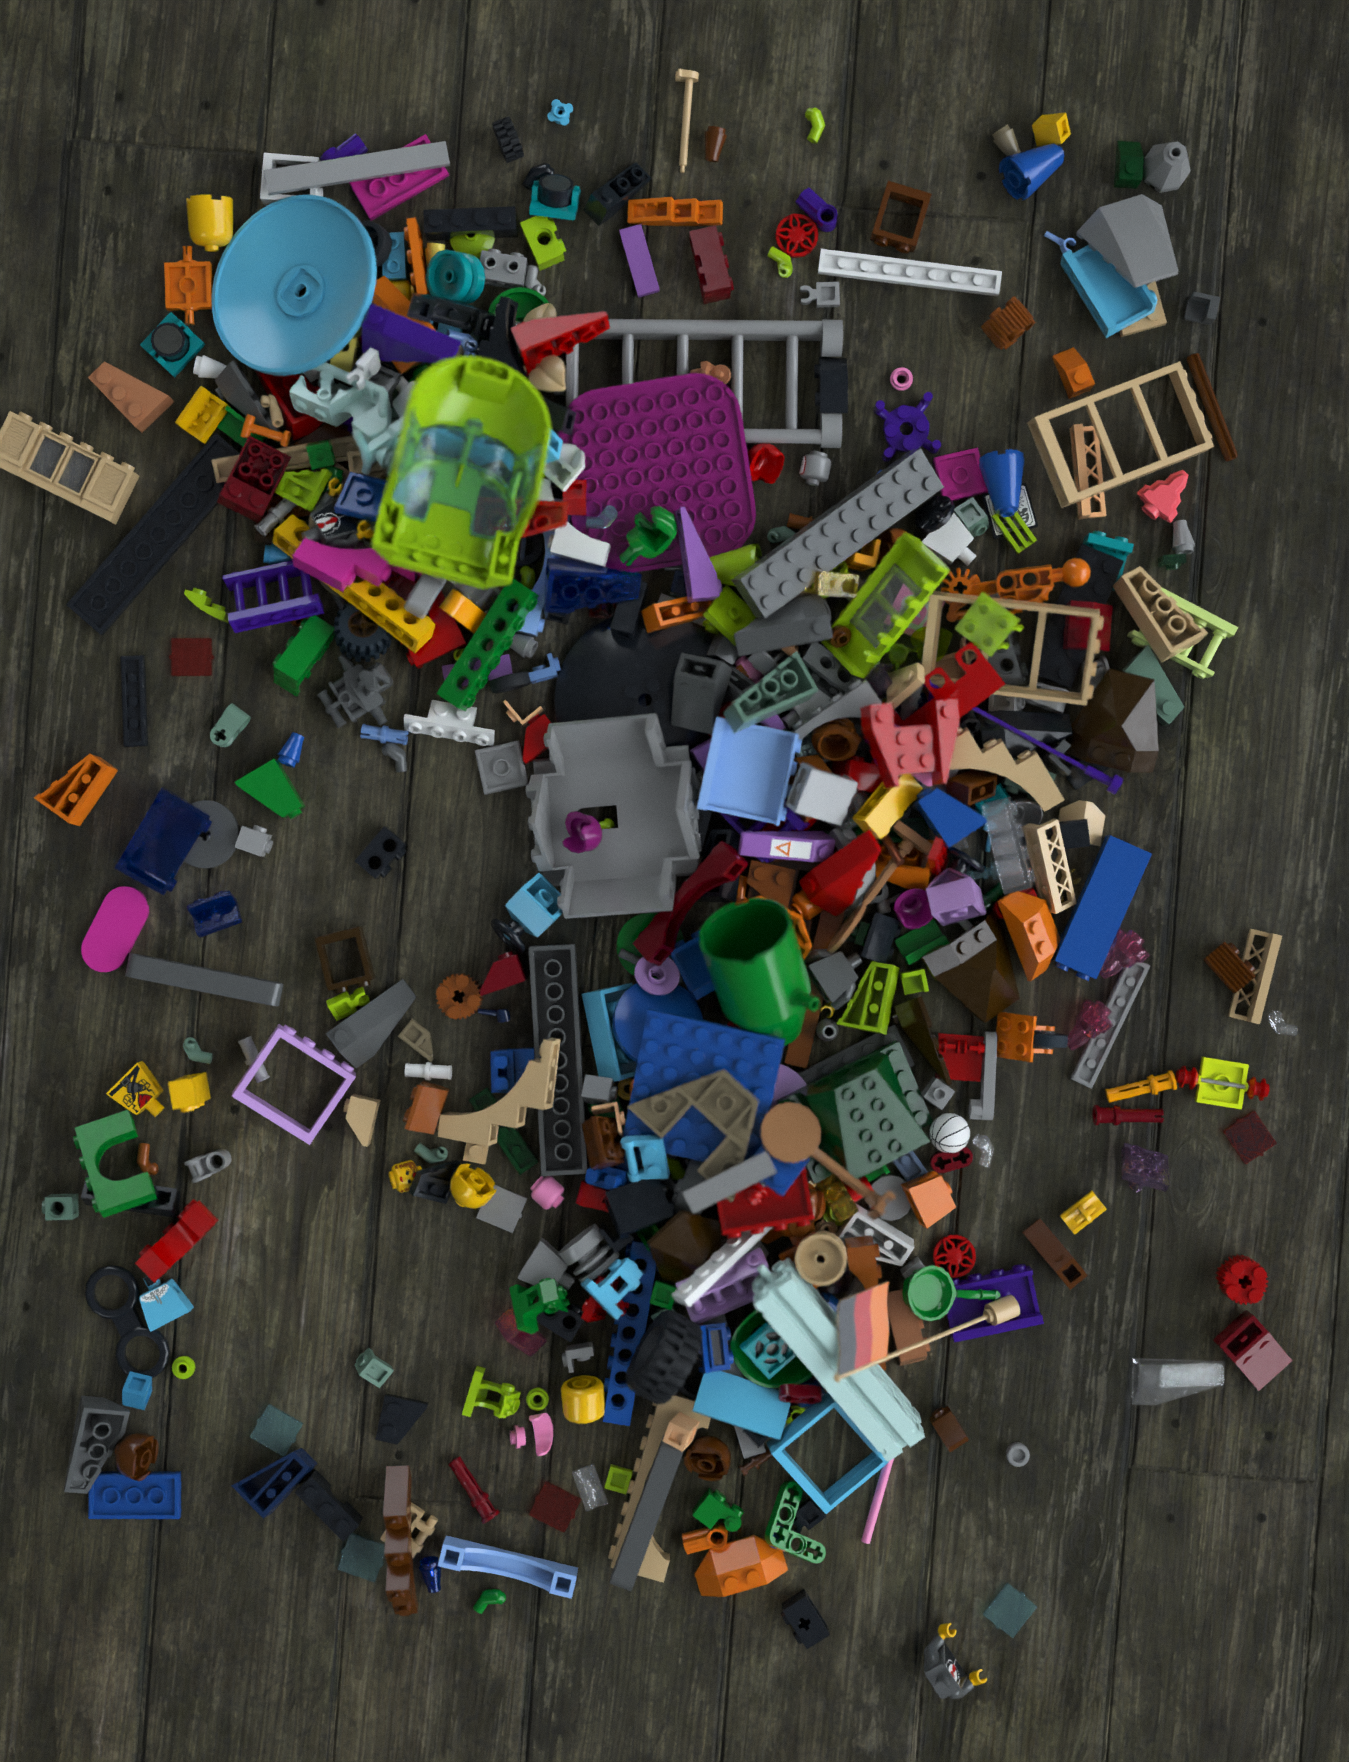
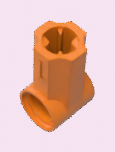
M716 1522L711 1530L705 1527L682 1533L683 1545L687 1554L710 1548L721 1549L726 1545L728 1530L725 1528L724 1523ZM720 1532L723 1534V1538L715 1539L712 1533Z

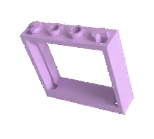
M278 1024L233 1090L232 1097L310 1145L356 1078V1073L349 1063L345 1061L340 1063L335 1060V1055L326 1049L321 1051L316 1048V1043L308 1037L302 1039L296 1035L297 1031L287 1025L283 1027ZM280 1037L345 1078L311 1129L245 1089Z

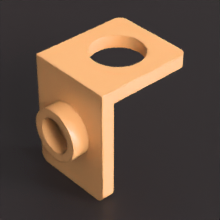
M506 700L503 701L509 709L506 712L514 723L518 720L523 726H526L531 718L543 711V708L539 706L522 720Z
M617 1102L591 1107L593 1115L615 1111L619 1135L623 1137L622 1126L625 1125L626 1119L624 1111L620 1112Z

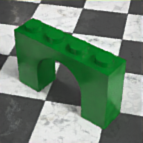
M129 1110L75 1127L76 1136H73V1140L77 1150L81 1148L83 1156L79 1157L82 1169H87L89 1175L85 1180L89 1191L93 1190L95 1198L91 1200L95 1212H100L103 1218L158 1199L148 1172L121 1181H112L100 1174L99 1164L106 1150L116 1144L139 1137Z

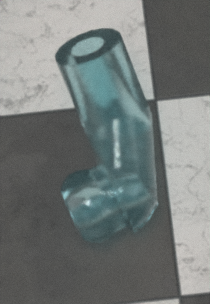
M609 505L604 508V511L598 517L587 516L586 528H608L617 518L616 508Z

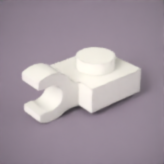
M370 348L356 362L357 368L346 377L349 385L353 381L358 380L356 387L359 391L365 387V379L369 380L373 375H376L381 367L378 351Z

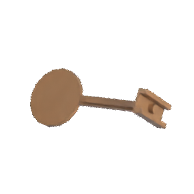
M900 820L892 825L891 829L903 838L898 845V851L903 858L914 847L926 855L929 854L932 847L930 842ZM892 858L869 888L862 903L852 911L829 943L827 952L832 954L841 946L861 919L866 906L874 900L895 871L897 865Z
M786 1102L776 1105L766 1114L761 1124L760 1137L764 1148L773 1158L785 1163H797L812 1156L865 1198L864 1201L871 1206L867 1215L873 1220L883 1215L886 1205L896 1198V1195L890 1190L882 1196L874 1190L871 1191L818 1148L821 1128L817 1117L807 1107L799 1103Z

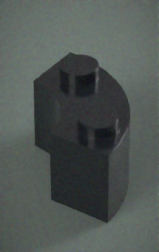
M819 358V364L814 365V378H818L819 392H815V406H819L820 413H848L847 359Z

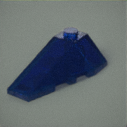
M547 558L544 611L572 613L580 608H594L602 603H616L638 598L642 576L637 573L574 560Z

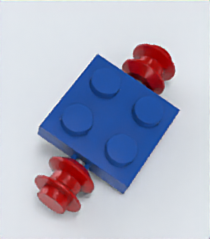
M763 1144L754 1156L767 1151ZM768 1153L777 1172L751 1185L749 1191L743 1190L746 1194L744 1199L753 1206H756V1204L762 1205L760 1201L762 1196H769L766 1187H769L779 1196L783 1197L808 1164L810 1158L808 1157L806 1160L797 1163H785L773 1158Z

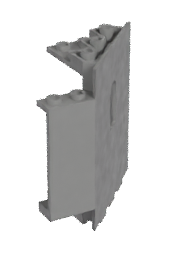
M656 713L550 723L547 733L544 734L545 747L549 748L550 758L534 759V775L530 776L529 785H526V796L532 802V816L528 818L529 829L534 832L535 848L531 850V859L533 863H536L538 871H542L543 877L553 886H560L561 896L557 898L558 909L562 910L565 919L673 911L676 879L679 876H691L696 871L700 856L699 852L702 851L701 835L698 833L697 819H699V811L697 809L698 800H696L695 787H697L695 768H692V762L690 761L689 745L666 747ZM617 806L618 828L602 829V839L597 848L578 854L569 851L563 846L562 841L570 837L565 825L567 814L572 811L577 812L582 808Z

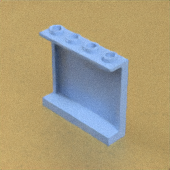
M716 716L697 809H707L773 823L779 826L780 821H785L787 808L783 807L785 798H788L792 785L788 784L790 775L794 776L797 762H793L795 753H799L802 739H798L799 734L755 724L734 733L726 718Z

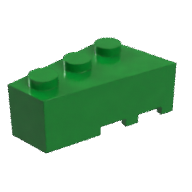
M316 615L311 616L309 619L305 618L298 628L300 630L296 637H290L285 646L287 649L283 654L279 653L272 664L274 665V683L296 697L300 693L299 685L305 677L309 679L312 674L310 670L318 660H321L335 638L334 627Z

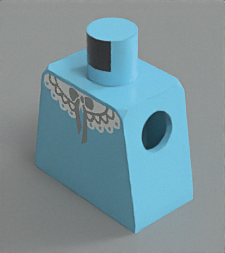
M148 1276L143 1278L149 1290L140 1295L139 1300L150 1332L190 1312L194 1308L172 1278L162 1284L159 1279L154 1283Z

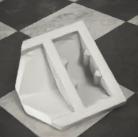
M562 443L559 460L546 463L543 474L565 492L585 468L584 452L576 445Z

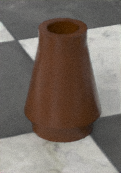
M708 126L707 131H705L706 161L718 162L727 135H725L726 129Z

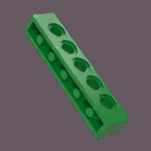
M512 578L511 584L504 586L436 694L458 709L466 711L476 700L475 696L478 691L487 684L491 671L499 665L501 655L511 646L513 636L524 626L527 614L536 607L539 595ZM518 602L517 609L511 612L512 604ZM505 621V628L499 631L500 623ZM493 641L492 649L487 651L486 646L488 642ZM480 660L481 665L479 669L475 670L474 665ZM468 679V686L463 690L462 683Z

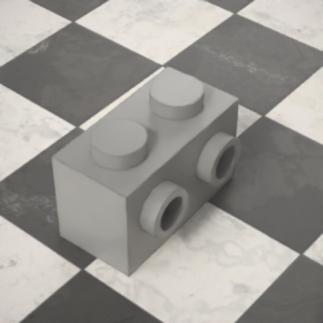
M497 249L482 250L480 262L485 272L484 285L508 289L525 288L528 260L523 254L512 252L508 255L502 254Z

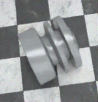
M596 1224L589 1226L579 1233L558 1253L568 1266L575 1262L579 1263L573 1273L578 1275L585 1271L578 1279L581 1283L586 1278L593 1280L601 1276L620 1255L618 1252L615 1253L614 1250L606 1254L611 1249L608 1243L600 1247L599 1243L604 1237L599 1232V1227Z

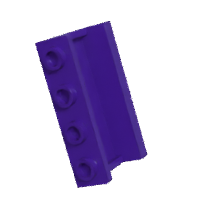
M1025 1264L1012 1266V1270L995 1269L991 1270L990 1274L983 1276L980 1273L968 1275V1279L960 1281L959 1278H952L956 1289L998 1290L1000 1298L1013 1295L1020 1307V1315L996 1326L983 1320L952 1333L951 1338L954 1343L1044 1324L1032 1277L1033 1270ZM955 1297L953 1305L947 1313L949 1328H954L983 1316L985 1304L995 1300Z

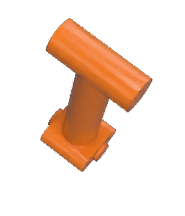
M249 414L246 415L241 437L248 439L249 435L254 433L279 441L281 446L288 447L291 437L290 431L286 430L284 433L254 424L256 417Z

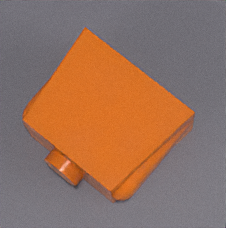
M930 1171L901 1184L918 1223L926 1229L956 1208L950 1195L952 1193L950 1185L936 1171Z

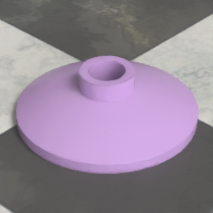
M642 957L635 967L636 981L648 993L665 995L672 992L679 983L680 974L678 967L669 957L661 966L650 963Z

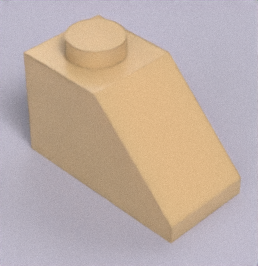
M353 1094L350 1099H346L344 1105V1112H347L346 1120L362 1146L368 1147L371 1143L380 1100Z

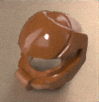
M846 717L825 722L811 731V741L814 749L822 757L831 761H845L853 757L858 749V744L861 742L854 723Z

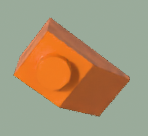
M1074 347L1052 356L1069 399L1091 390L1095 385L1086 361Z

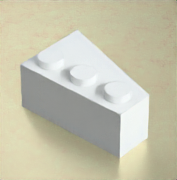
M855 1204L837 1231L836 1236L845 1245L844 1238L872 1235L874 1244L878 1243L880 1257H877L876 1260L903 1266L914 1249V1239L879 1217L875 1220L871 1219L867 1215L868 1211Z

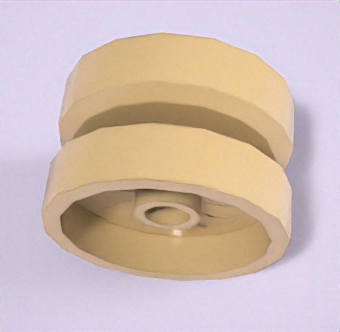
M824 1230L813 1231L806 1235L798 1245L795 1256L796 1269L801 1277L810 1284L818 1286L830 1285L837 1281L845 1270L847 1262L846 1247L842 1240L832 1232ZM818 1255H824L825 1262L823 1260L817 1261Z

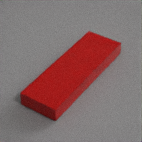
M937 837L927 857L932 878L937 877L944 871L949 862L944 840Z

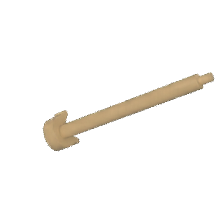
M678 69L675 74L676 82H685L679 157L680 173H685V166H687L693 83L698 82L699 78L698 72Z

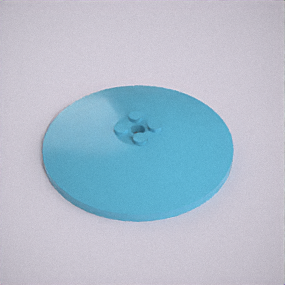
M297 195L283 198L269 204L251 216L238 229L230 243L226 246L218 263L212 286L211 300L214 323L220 339L230 353L240 362L256 371L269 375L286 376L314 369L340 352L360 328L374 295L377 272L376 258L371 239L365 227L353 213L332 199L316 195ZM306 287L305 294L299 297V292Z

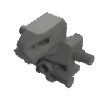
M346 654L339 656L338 660L345 671L343 673L344 676L335 682L330 681L328 683L338 701L333 703L327 690L317 695L326 707L325 712L327 715H331L337 728L347 723L338 711L342 707L354 723L358 721L357 718L367 712L376 718L380 726L388 722L381 709L386 701L380 693L393 686V679L385 666L376 662L365 669L360 664L354 666L349 658L346 657Z

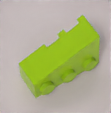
M872 961L861 979L853 998L848 1002V1007L844 1014L839 1018L837 1025L887 1035L900 968L895 965Z

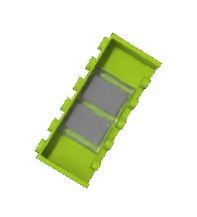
M904 532L831 626V629L837 625L846 626L851 631L850 641L841 648L834 647L829 640L821 642L852 675L865 679L885 652L887 653L925 606L930 599V595L950 570L919 538Z

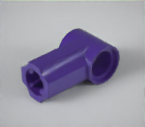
M355 133L337 148L332 147L325 151L320 157V161L361 155L368 152V149Z
M810 187L805 189L799 195L795 204L817 223V227L821 231L831 232L837 225L836 208L822 200ZM824 215H830L833 219L825 222L821 218Z

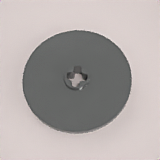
M210 800L197 801L185 807L176 817L172 828V843L178 856L187 864L205 869L217 867L226 862L236 850L235 844L239 836V825L233 813L224 805ZM204 829L210 832L207 840L201 837V834L205 831Z

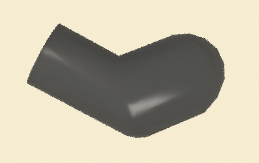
M389 742L384 744L381 751L384 756H389L395 760L396 773L407 772L405 751L395 743Z

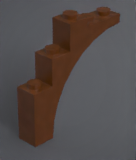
M409 1465L386 1466L383 1519L386 1526L384 1551L387 1562L386 1594L388 1601L392 1602L395 1614L401 1616L418 1613L412 1561V1476Z

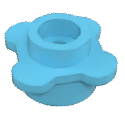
M558 99L553 100L551 112L547 115L548 120L563 126L567 125L570 113L573 112V106L570 103H561Z

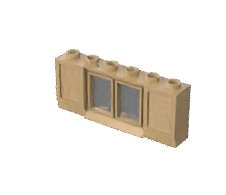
M10 411L0 430V468L116 525L139 478V475L134 472L135 468L125 462H122L121 465L113 462L114 457L104 452H101L100 455L93 452L94 448L84 442L78 445L72 442L73 437L63 432H60L58 435L52 432L53 427L41 421L38 425L32 422V417L23 412H19L17 415Z

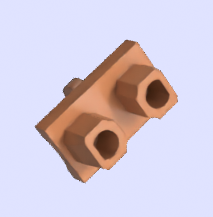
M708 361L701 362V368L690 371L691 373L713 376L724 384H727L731 378V372L727 366L720 364L714 366Z

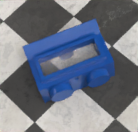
M725 1322L699 1324L703 1332L701 1348L698 1352L702 1354L703 1367H698L699 1372L706 1374L730 1370V1364H733L734 1361L732 1350H728V1340H731L730 1328L726 1327Z

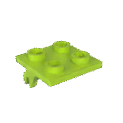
M982 592L954 629L992 657L997 649L1003 648L1007 650L1010 644L1003 641L1011 631L1017 630L1021 632L1024 626L1022 624L1018 625L1020 620L986 593Z

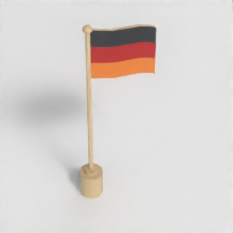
M887 1281L839 1300L836 1319L839 1354L837 1373L834 1374L833 1379L835 1382H840V1379L983 1320H986L993 1326L1006 1322L1020 1315L1019 1304L1013 1295H1007L985 1304L983 1316L887 1355L889 1337L887 1289L889 1282Z

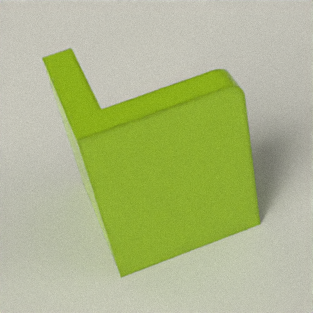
M918 968L899 972L904 995L929 991L925 969Z

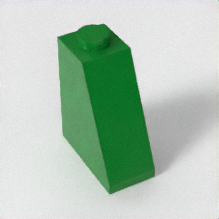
M272 759L235 781L239 788L282 818L289 817L293 819L302 814L301 809L306 807L277 759Z

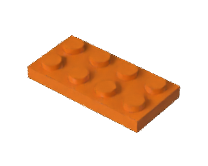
M416 217L408 218V227H404L405 240L408 242V247L411 248L407 250L408 262L411 264L412 271H414L410 273L411 284L414 287L415 293L430 295L426 283L427 268L421 229Z

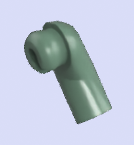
M192 1037L184 1040L183 1049L190 1060L211 1064L213 1053L201 1051L197 1041Z

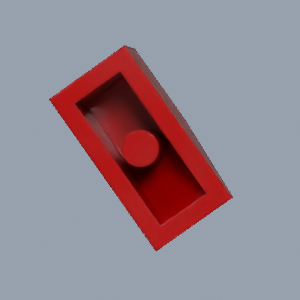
M537 714L528 721L529 726L526 728L523 761L526 765L548 749L544 744V734L547 733L548 725L551 722L545 714L541 717Z

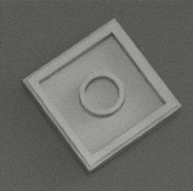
M519 740L475 750L484 795L529 785Z

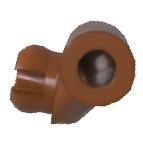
M139 1143L137 1164L143 1173L148 1172L149 1175H156L158 1173V1165L151 1163L149 1160L150 1144Z

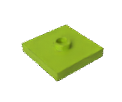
M725 585L722 588V592L719 593L720 596L711 602L703 616L736 646L734 633L747 627L756 617L749 606L728 585Z

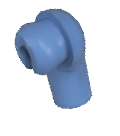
M447 330V336L461 341L464 351H468L470 354L476 352L478 342L470 334Z

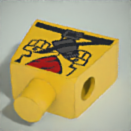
M143 1061L137 1062L106 1093L135 1115L147 1109L156 1117L165 1108L156 1099L163 1092V1088Z

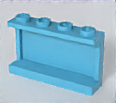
M1087 245L1074 253L1069 250L1062 254L1060 262L1062 268L1105 338L1155 311L1157 297L1154 291L1149 290L1146 284L1134 288L1115 271L1116 267L1112 263L1108 264L1103 260V255L1097 250L1093 251Z

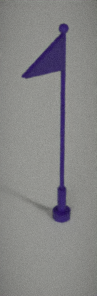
M930 680V685L933 688H940L939 686L933 684ZM930 691L928 702L934 698ZM977 707L972 709L1084 770L1086 775L1107 785L1106 791L1115 795L1123 782V778L1115 774L1113 777H1110L1089 765L1086 767Z

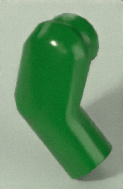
M486 1589L480 1595L473 1609L477 1613L482 1614L488 1604H503L506 1600V1594L500 1589Z

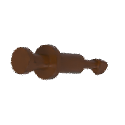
M768 1448L765 1453L750 1457L751 1461L743 1466L739 1465V1468L745 1476L755 1466L757 1470L760 1469L759 1465L773 1457Z

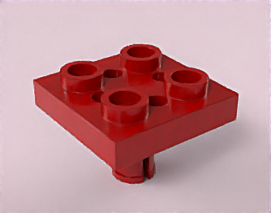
M608 1275L599 1276L594 1282L597 1285ZM619 1276L610 1284L615 1291H617L622 1279ZM590 1296L583 1304L581 1319L587 1322L604 1320L607 1312ZM620 1300L616 1306L623 1312L622 1317L626 1314L627 1310L625 1308L628 1309L629 1303Z

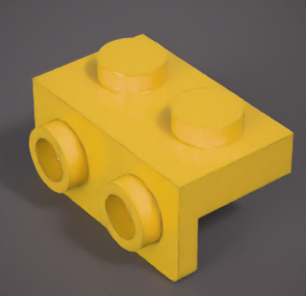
M200 386L175 423L205 444L226 415L227 411L225 408L229 405L210 393L203 386Z

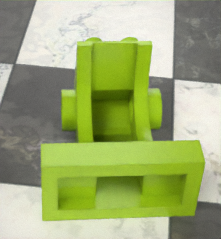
M477 1366L462 1415L471 1417L474 1406L494 1410L493 1415L498 1418H506L515 1414L520 1406L519 1397L521 1392L516 1391L515 1386L509 1383H502L500 1385L483 1380L485 1368ZM488 1390L501 1394L499 1403L486 1399Z

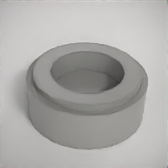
M1014 1442L1006 1449V1457L1011 1465L1021 1467L1029 1461L1030 1454L1024 1444Z

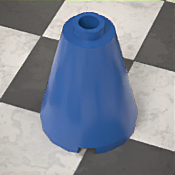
M1051 143L1003 158L999 164V173L1003 172L1005 179L1002 180V183L1008 193L1016 200L1022 198V201L1029 198L1063 164L1064 151L1060 146Z
M1011 449L1005 450L1006 454L999 455L998 451H993L980 457L979 468L995 512L1000 514L1001 517H1010L1019 508L1025 462L1024 454L1018 450Z

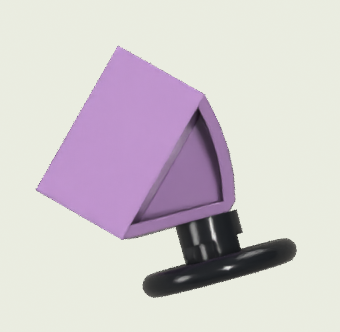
M952 846L946 848L947 854L954 861H952L949 868L935 877L926 888L931 914L942 926L986 915L981 889L970 876L966 875L969 869L977 873H983L985 868L963 851Z

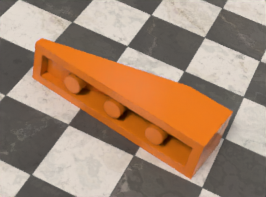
M686 596L653 604L641 611L647 633L705 618L703 613L713 600L688 603Z

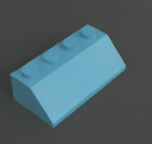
M632 983L582 994L598 1075L600 1077L613 1078L614 1082L634 1077L637 1063L629 1058L621 1049L613 1031L615 1006L625 991L633 985Z

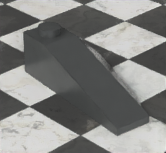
M234 361L230 362L215 379L218 388L215 390L221 400H227L245 417L247 414L255 416L254 424L280 432L277 427L272 425L269 413L262 407L259 397L243 371ZM274 440L281 446V442Z

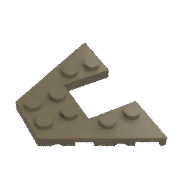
M723 1069L630 1104L628 1108L660 1138H663L692 1105L696 1107L727 1136L697 1170L704 1178L709 1179L744 1162L759 1100L730 1073ZM736 1193L726 1198L732 1202L735 1199Z

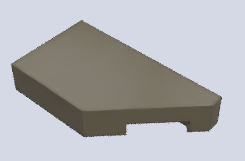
M412 1018L398 1037L432 1062L434 1057L431 1032Z

